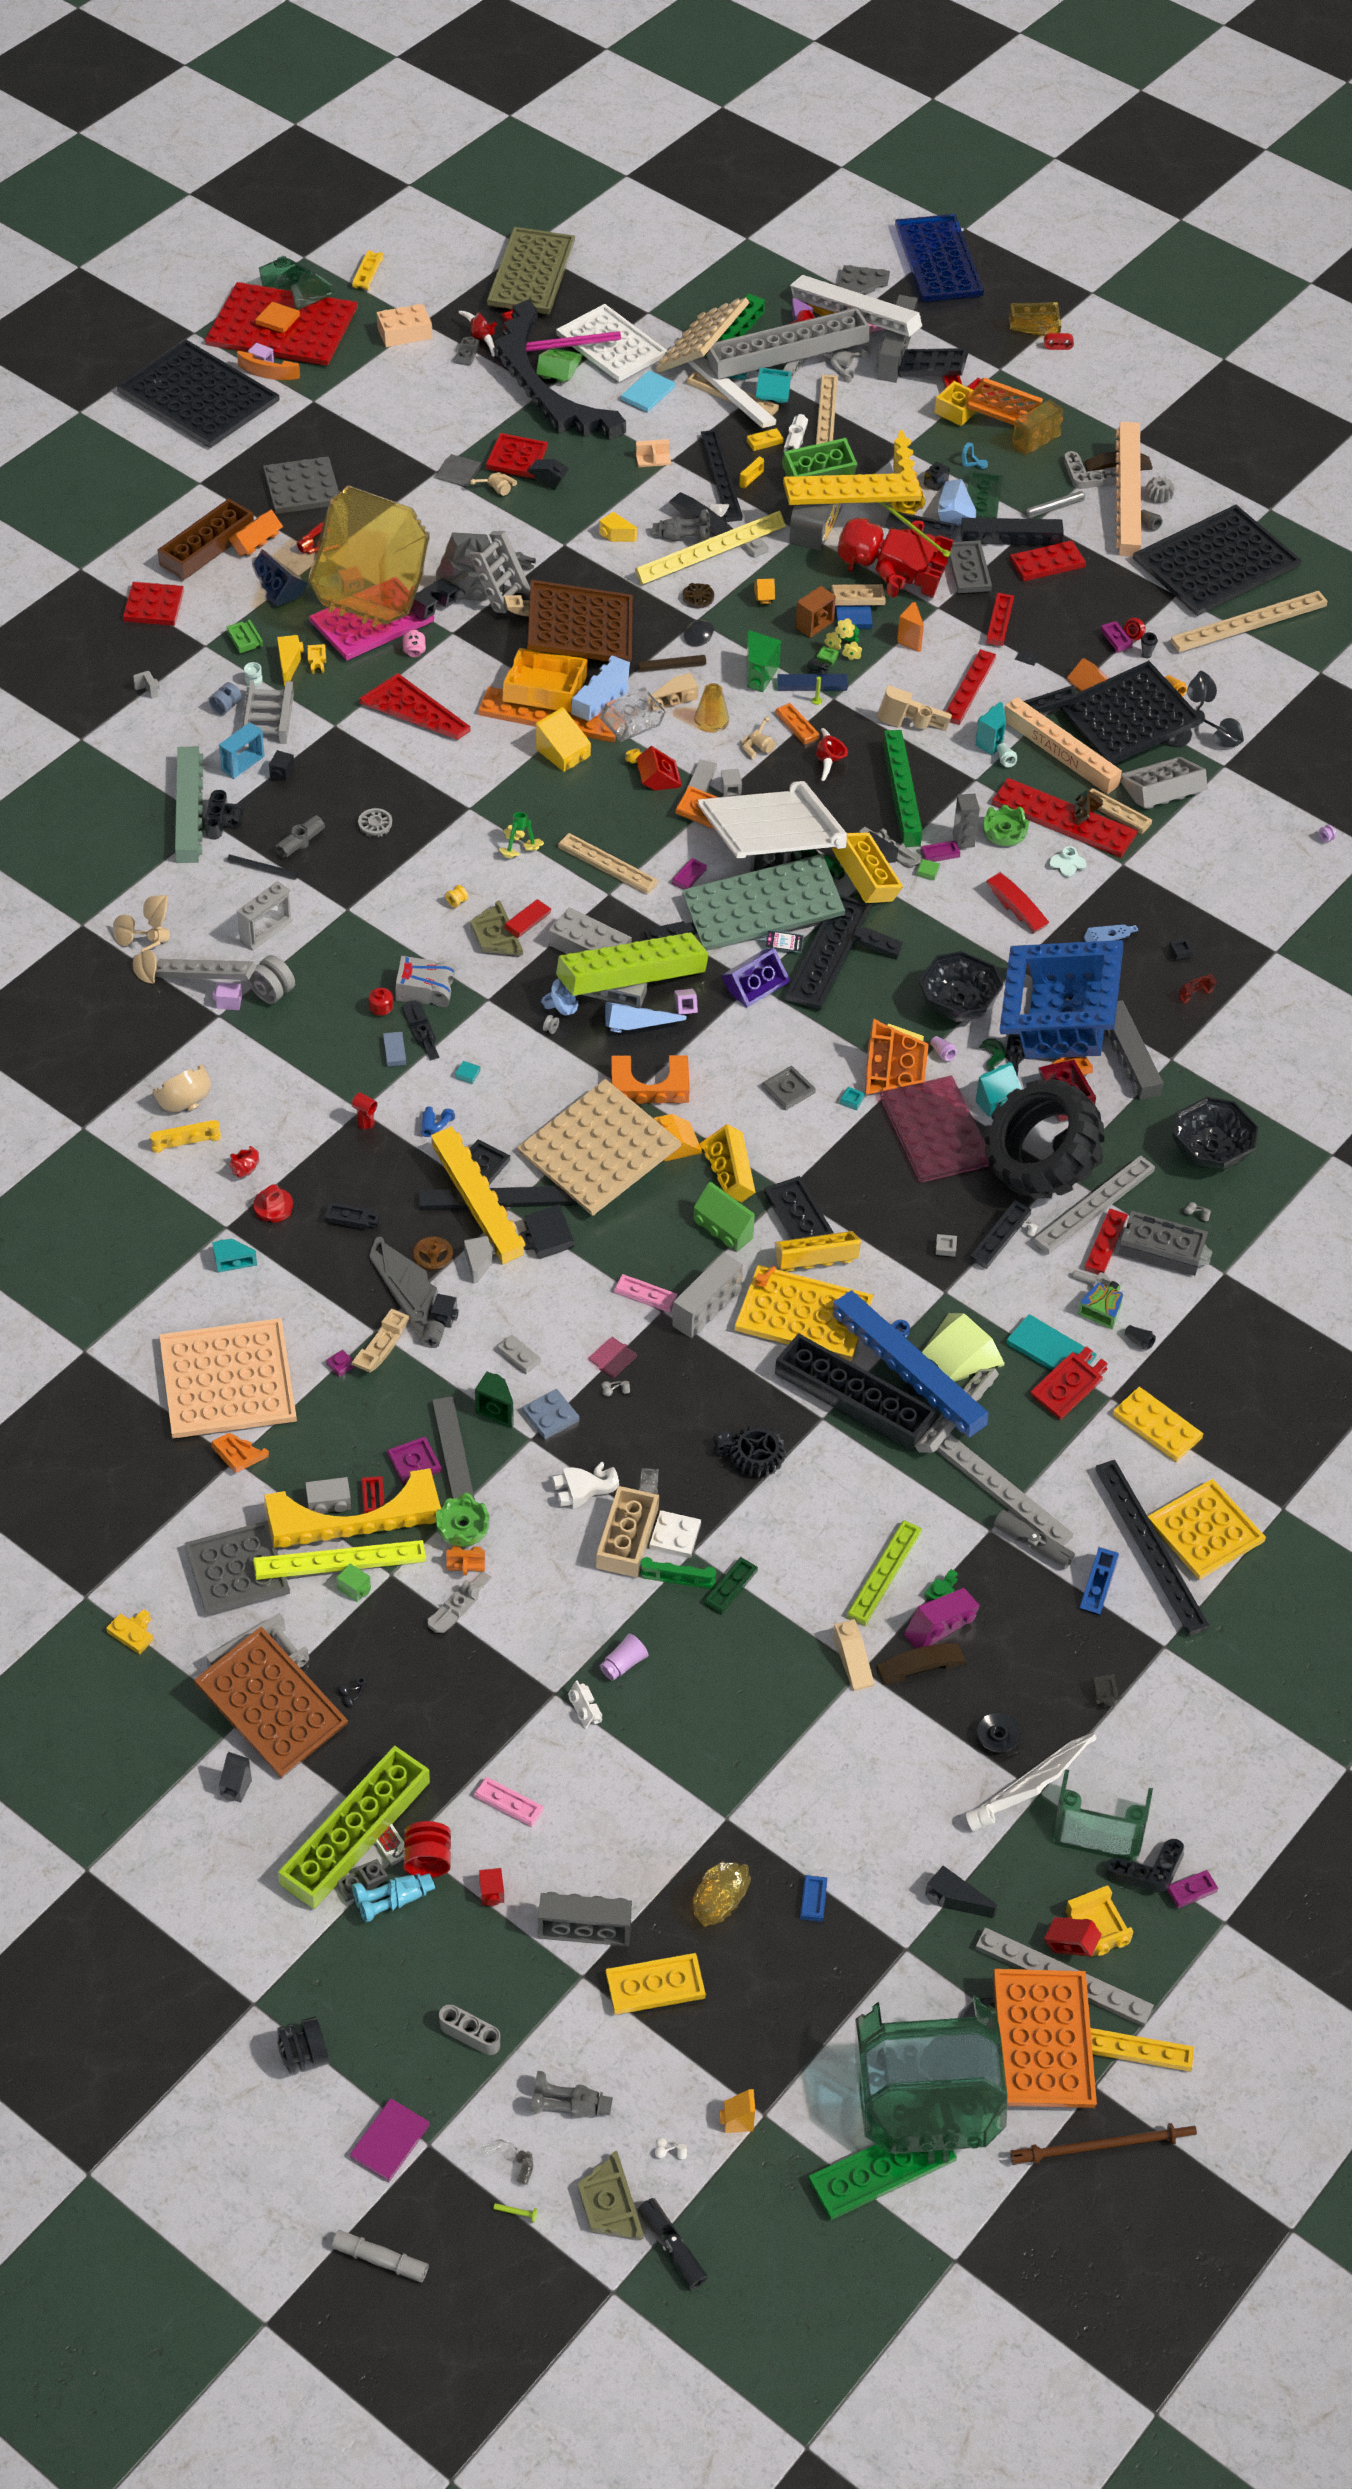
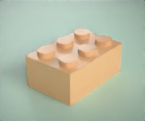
M423 304L377 312V328L385 347L432 339V323Z

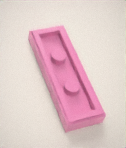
M622 1274L614 1288V1293L668 1313H670L673 1307V1302L678 1298L676 1293Z
M488 1777L484 1778L474 1793L475 1798L530 1827L533 1826L543 1811L542 1805Z

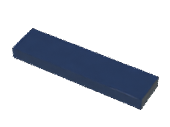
M777 674L778 691H816L817 677H821L820 691H847V674Z

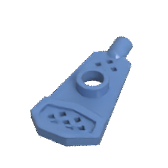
M1126 925L1088 928L1083 940L1084 942L1114 941L1129 937L1130 933L1139 930L1136 925L1129 927Z

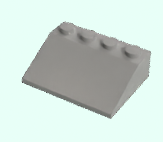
M1176 757L1121 773L1120 782L1135 803L1145 809L1153 808L1156 804H1167L1173 799H1184L1185 796L1190 794L1197 795L1201 791L1208 789L1206 769L1182 757Z

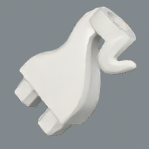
M601 1462L595 1468L594 1475L579 1468L563 1469V1474L553 1476L555 1490L566 1488V1491L558 1493L560 1506L572 1505L573 1509L585 1504L593 1495L608 1494L615 1491L619 1486L615 1468L611 1467L601 1471L604 1468V1463Z

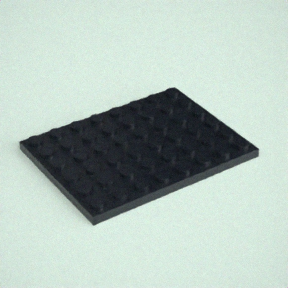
M187 339L117 385V391L210 448L280 400V396L276 392Z
M1237 504L1133 553V559L1197 616L1301 566L1302 562L1299 557Z

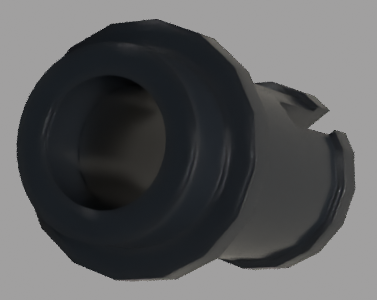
M812 659L807 664L808 670L812 673L827 674L829 672V669L824 668H830L828 663Z

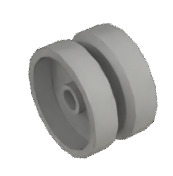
M268 955L256 965L255 971L248 980L254 993L269 1004L276 1003L295 986V979L291 970L281 959L273 955Z

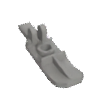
M864 827L859 833H868L871 830ZM881 829L878 833L873 832L899 848L897 861L901 864L914 866L922 860L921 854L912 852L903 843L899 844L889 838L885 829Z
M483 1571L471 1583L465 1580L455 1594L447 1602L445 1601L443 1606L434 1615L428 1618V1627L436 1633H444L451 1628L478 1600L479 1591L490 1581L491 1576ZM458 1600H462L463 1603H460V1604H459V1603H457V1601H458Z

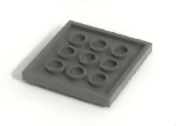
M329 456L263 466L275 514L342 505Z
M268 1521L185 1543L187 1555L207 1616L290 1594L286 1577L256 1580L253 1558L278 1555L277 1549L273 1547Z

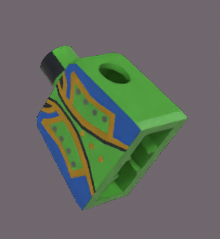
M1111 1281L1108 1286L1097 1283L1081 1300L1078 1314L1113 1330L1124 1295L1119 1291L1120 1285L1115 1281Z

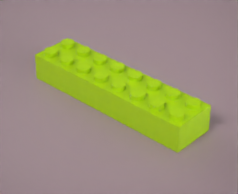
M684 933L560 955L556 975L572 996L705 972L709 953L692 933Z
M394 1745L278 1871L280 1886L315 1910L337 1886L338 1881L347 1875L376 1843V1840L395 1822L430 1783L429 1769Z

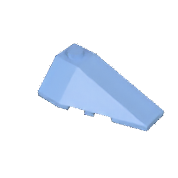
M962 479L946 481L939 500L938 514L940 521L953 523L955 526L961 525L962 517L976 518V509Z
M610 1002L605 1004L606 1026L611 1027L610 1031L622 1033V1029L630 1030L686 1020L685 1015L653 1011L651 1009L635 1008L629 1005Z

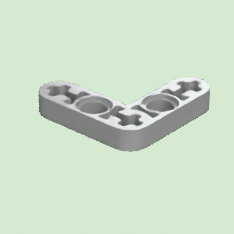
M1074 451L1065 453L1064 465L1074 487L1084 489L1116 484V477H1118L1116 469L1086 472L1078 453Z

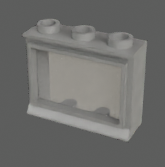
M276 881L237 910L240 942L254 951L293 921L290 911V889Z

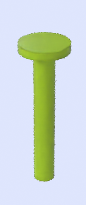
M817 677L815 697L812 698V703L815 705L822 703V698L820 697L821 677Z
M494 2204V2210L530 2217L532 2223H535L537 2219L538 2208H534L533 2212Z

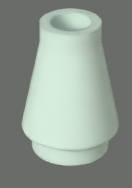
M1005 743L999 744L997 751L1001 764L1006 767L1014 766L1017 762V754Z

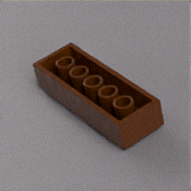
M228 498L157 549L159 565L185 580L232 546L229 538L254 521L253 512Z

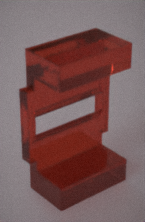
M1212 974L1202 976L1184 984L1179 996L1184 1003H1187L1192 994L1203 987L1207 994L1213 992L1217 981Z

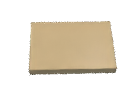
M882 584L831 585V592L836 596L835 605H885L886 599Z

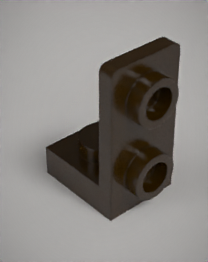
M1089 790L1079 794L1075 798V824L1078 826L1088 819L1090 812L1096 811L1103 805V800Z

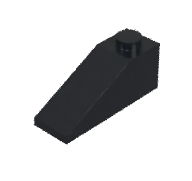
M944 1865L926 1886L925 1895L932 1903L939 1904L943 1908L988 1918H994L998 1905Z

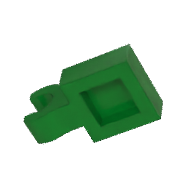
M950 1569L943 1581L937 1578L926 1590L924 1597L932 1601L954 1592V1589L951 1587L957 1582L956 1577L958 1573Z

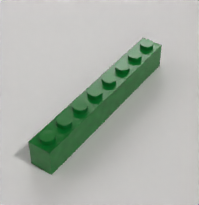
M885 730L883 749L901 841L906 848L921 847L922 827L902 730Z

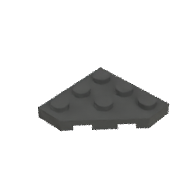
M843 265L839 287L867 295L874 292L877 287L881 286L883 288L888 286L890 271Z

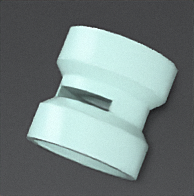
M251 662L245 665L244 674L247 686L250 687V681H254L255 687L262 684L260 664Z

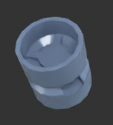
M226 682L208 700L211 708L216 713L224 715L241 701L242 694L233 683Z

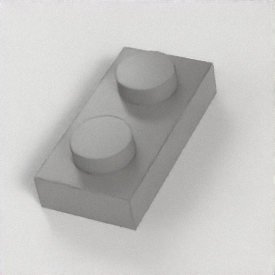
M510 1335L497 1346V1351L525 1374L541 1362V1357L513 1335Z

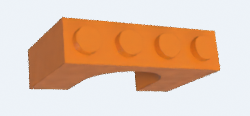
M669 1055V1075L663 1082L655 1085L640 1083L633 1077L631 1073V1056H612V1084L634 1103H689L688 1055Z

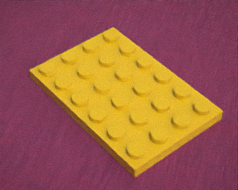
M757 1265L736 1321L735 1331L787 1345L800 1333L844 1359L852 1361L859 1338L854 1333H850L841 1321L839 1322L834 1318L833 1302L852 1290L871 1307L873 1295L780 1270H775L771 1274L766 1287L755 1285L757 1274L765 1275L770 1269L769 1267Z

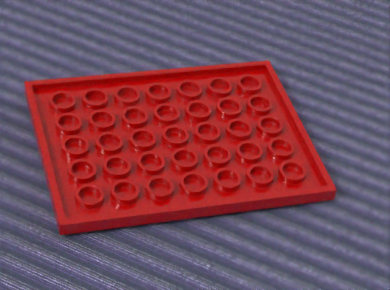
M236 282L205 339V345L248 352L256 343L273 349V357L328 366L358 308V304L350 300ZM271 302L300 311V316L284 333L256 324L255 319Z

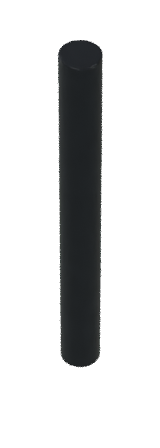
M231 854L228 855V862L293 879L298 878V872Z

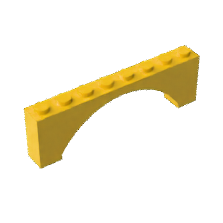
M431 1469L411 1471L407 1484L393 1500L377 1510L357 1516H330L314 1512L294 1502L286 1496L285 1491L264 1494V1508L274 1548L308 1544L320 1540L328 1541L333 1538L351 1537L358 1534H371L383 1530L390 1531L395 1528L413 1527L420 1524H433L436 1522L437 1509L441 1510Z

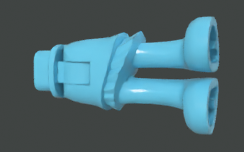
M418 1873L415 1876L394 1877V1880L390 1879L388 1884L372 1890H365L361 1883L352 1884L358 1909L360 1908L361 1917L366 1923L372 1921L376 1914L390 1907L392 1911L397 1907L399 1909L407 1903L426 1896V1892L435 1889L434 1882L429 1873L422 1876ZM390 1896L389 1898H386V1899H384V1900H381V1901H378V1902H375V1903H371V1902H373V1901H375V1900H378V1899H381V1898H383V1897Z

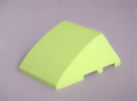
M948 1313L922 1351L928 1359L933 1360L954 1382L968 1378L970 1374L976 1373L980 1369L1004 1366L1002 1357L993 1339L964 1313Z

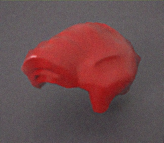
M249 1146L248 1150H240L238 1154H230L231 1162L229 1167L238 1178L251 1175L260 1161L259 1151Z

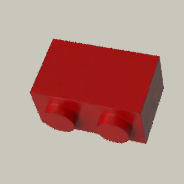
M1054 1917L1044 1940L1056 1954L1092 1957L1102 1934L1096 1927V1924L1090 1919Z

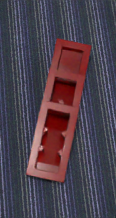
M999 872L986 880V883L1005 909H1011L1020 922L1024 920L1033 934L1050 923L1031 899L1004 874Z

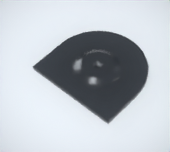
M1022 650L1018 653L1015 660L1034 666L1038 660V655L1032 650Z

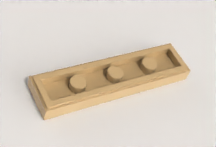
M1094 788L1090 790V792L1103 800V805L1097 811L1127 827L1137 830L1140 834H1143L1152 824V819Z

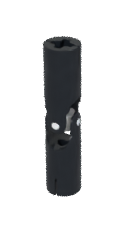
M655 2198L646 2200L638 2207V2213L664 2251L670 2255L673 2265L689 2289L695 2290L707 2281V2274L690 2249L683 2243L682 2238ZM670 2234L668 2239L664 2241L662 2235Z

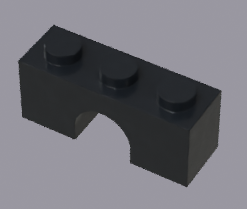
M441 578L411 595L408 611L425 620L435 614L436 604L446 608L456 602L459 587Z

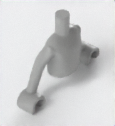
M863 346L861 352H849L844 349H838L835 352L823 353V356L831 358L832 366L844 376V381L849 383L854 378L853 370L845 371L840 366L849 367L854 357L857 356L866 359L871 353V349L869 346Z

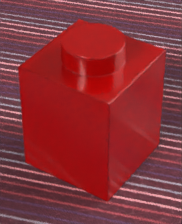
M502 1868L479 1870L482 1905L496 1906L504 1903Z

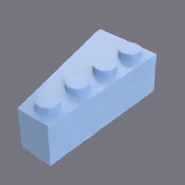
M611 656L609 658L610 663L600 668V674L598 676L594 675L590 679L588 686L584 685L573 697L571 714L590 721L622 696L626 695L629 690L630 662Z

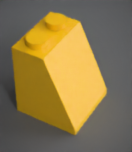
M563 707L536 723V750L563 772L591 756L590 741Z

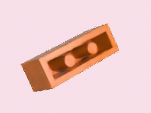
M271 509L234 534L229 540L239 556L244 554L248 556L256 551L255 547L257 545L261 547L267 543L266 539L268 537L273 538L278 535V530L283 526Z

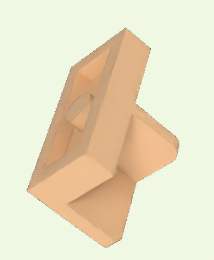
M669 439L636 441L638 467L671 465Z

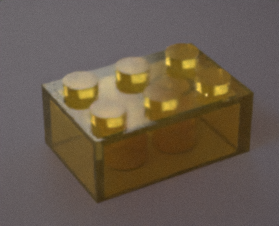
M1048 400L1015 420L1012 446L1024 455H1028L1061 435L1064 409L1052 400Z

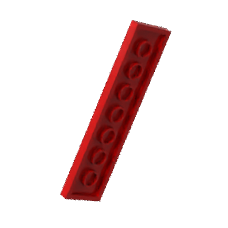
M1010 778L1005 781L992 799V805L1001 808L1003 805H1007L1011 809L1022 807L1025 819L1122 858L1137 836V830L1093 812H1090V817L1077 826L1075 824L1074 804Z

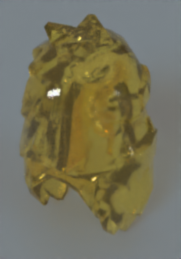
M723 1861L708 1869L692 1899L694 1916L704 1927H707L708 1924L713 1925L725 1921L724 1918L731 1916V1911L738 1908V1904L745 1896L751 1881V1877L748 1875V1865L738 1866V1863L733 1862L725 1865Z

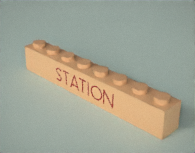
M1018 697L1005 705L1006 723L1104 793L1109 794L1119 787L1122 770Z

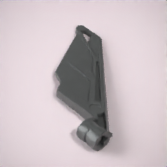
M376 1237L369 1255L371 1262L403 1312L409 1316V1321L419 1335L420 1342L430 1348L439 1347L445 1327L440 1322L428 1321L438 1293L437 1287L428 1282L426 1270L384 1243V1238ZM379 1245H382L383 1256L376 1251Z

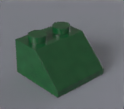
M486 1371L475 1388V1413L513 1428V1399L506 1380L498 1374Z

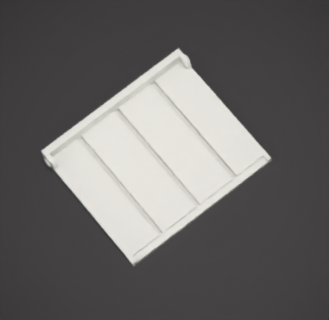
M805 781L793 782L790 785L789 791L698 800L699 808L736 858H746V855L817 848H846L847 833Z

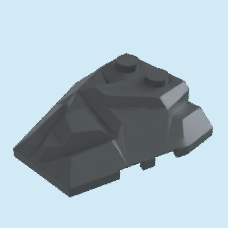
M452 532L444 556H442L441 563L436 570V581L444 578L459 587L457 599L488 600L469 557L471 552H483L491 545L487 534ZM494 552L486 558L489 567L497 560L493 555ZM498 568L492 574L495 581H497L504 573ZM505 583L499 587L500 592L504 591Z

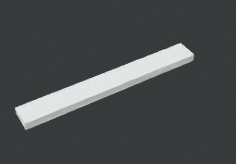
M702 356L687 362L759 426L765 428L776 424V419L728 377L718 379L705 357Z

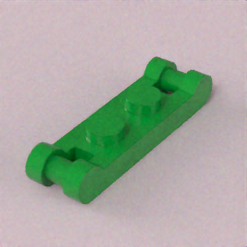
M644 1557L640 1561V1576L643 1579L712 1589L716 1585V1570L713 1567L698 1569L692 1566L673 1565L668 1562H653L649 1557Z

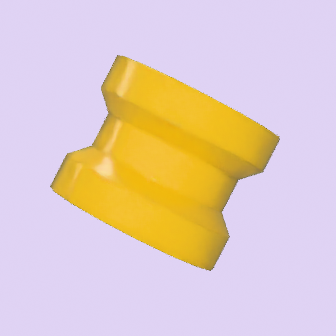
M456 885L453 890L445 893L447 902L454 908H457L461 902L468 900V894L461 885Z

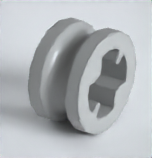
M548 1015L544 1022L543 1030H549L551 1034H554L559 1025V1018H553L552 1015Z

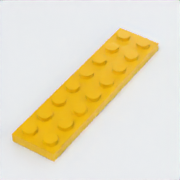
M915 473L784 477L783 479L789 505L921 501L922 497Z

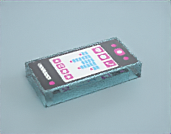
M767 929L765 948L802 953L804 934Z

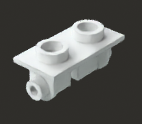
M575 1681L568 1696L577 1712L579 1720H581L584 1728L587 1729L591 1722L598 1724L602 1721V1713L597 1704H589L594 1702L589 1687L585 1686V1684L579 1685V1682Z

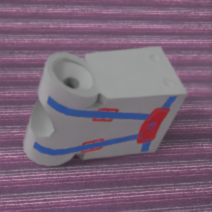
M401 956L396 980V1001L410 1002L416 1000L421 1004H430L432 1002L438 1007H447L452 992L450 986L455 976V964L450 961L436 963L433 960Z

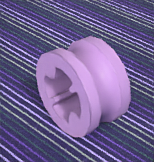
M1328 824L1319 829V836L1323 842L1327 843L1336 838V832Z

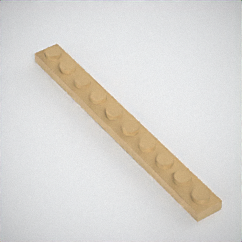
M1316 591L1171 636L1170 642L1178 652L1186 651L1326 607L1328 601L1320 591Z

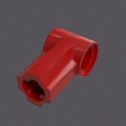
M361 1092L354 1097L352 1107L357 1110L358 1127L363 1130L371 1129L374 1126V1112L377 1109L378 1102Z

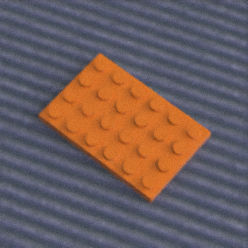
M994 1969L993 1982L1002 2106L1095 2108L1097 2101L1086 1971Z

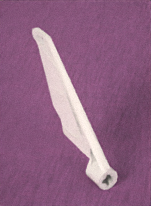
M1095 1733L1070 1741L981 1807L968 1811L966 1817L971 1829L976 1831L994 1824V1813L1040 1794L1047 1784L1061 1776L1089 1743L1096 1740Z

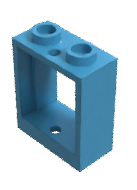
M249 722L219 744L221 770L235 779L265 757L263 731L259 727ZM248 744L249 747L237 755V751Z

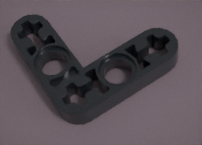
M1178 1839L1167 1840L1153 1867L1121 1858H1112L1106 1864V1874L1115 1881L1155 1892H1164L1170 1887L1183 1859L1184 1844ZM1170 1863L1173 1866L1165 1868L1162 1867L1161 1864ZM1139 1872L1142 1873L1143 1876L1134 1877L1132 1874ZM1160 1875H1162L1163 1880L1161 1879L1160 1882H1158L1160 1879Z

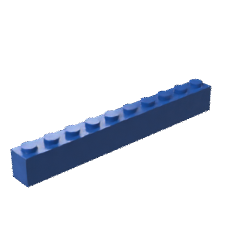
M849 1291L833 1302L834 1318L839 1322L841 1321L850 1333H854L863 1345L872 1349L878 1358L883 1359L891 1370H895L901 1376L904 1382H908L919 1395L924 1396L932 1407H936L945 1419L950 1420L956 1425L960 1432L971 1437L988 1425V1411L854 1291Z

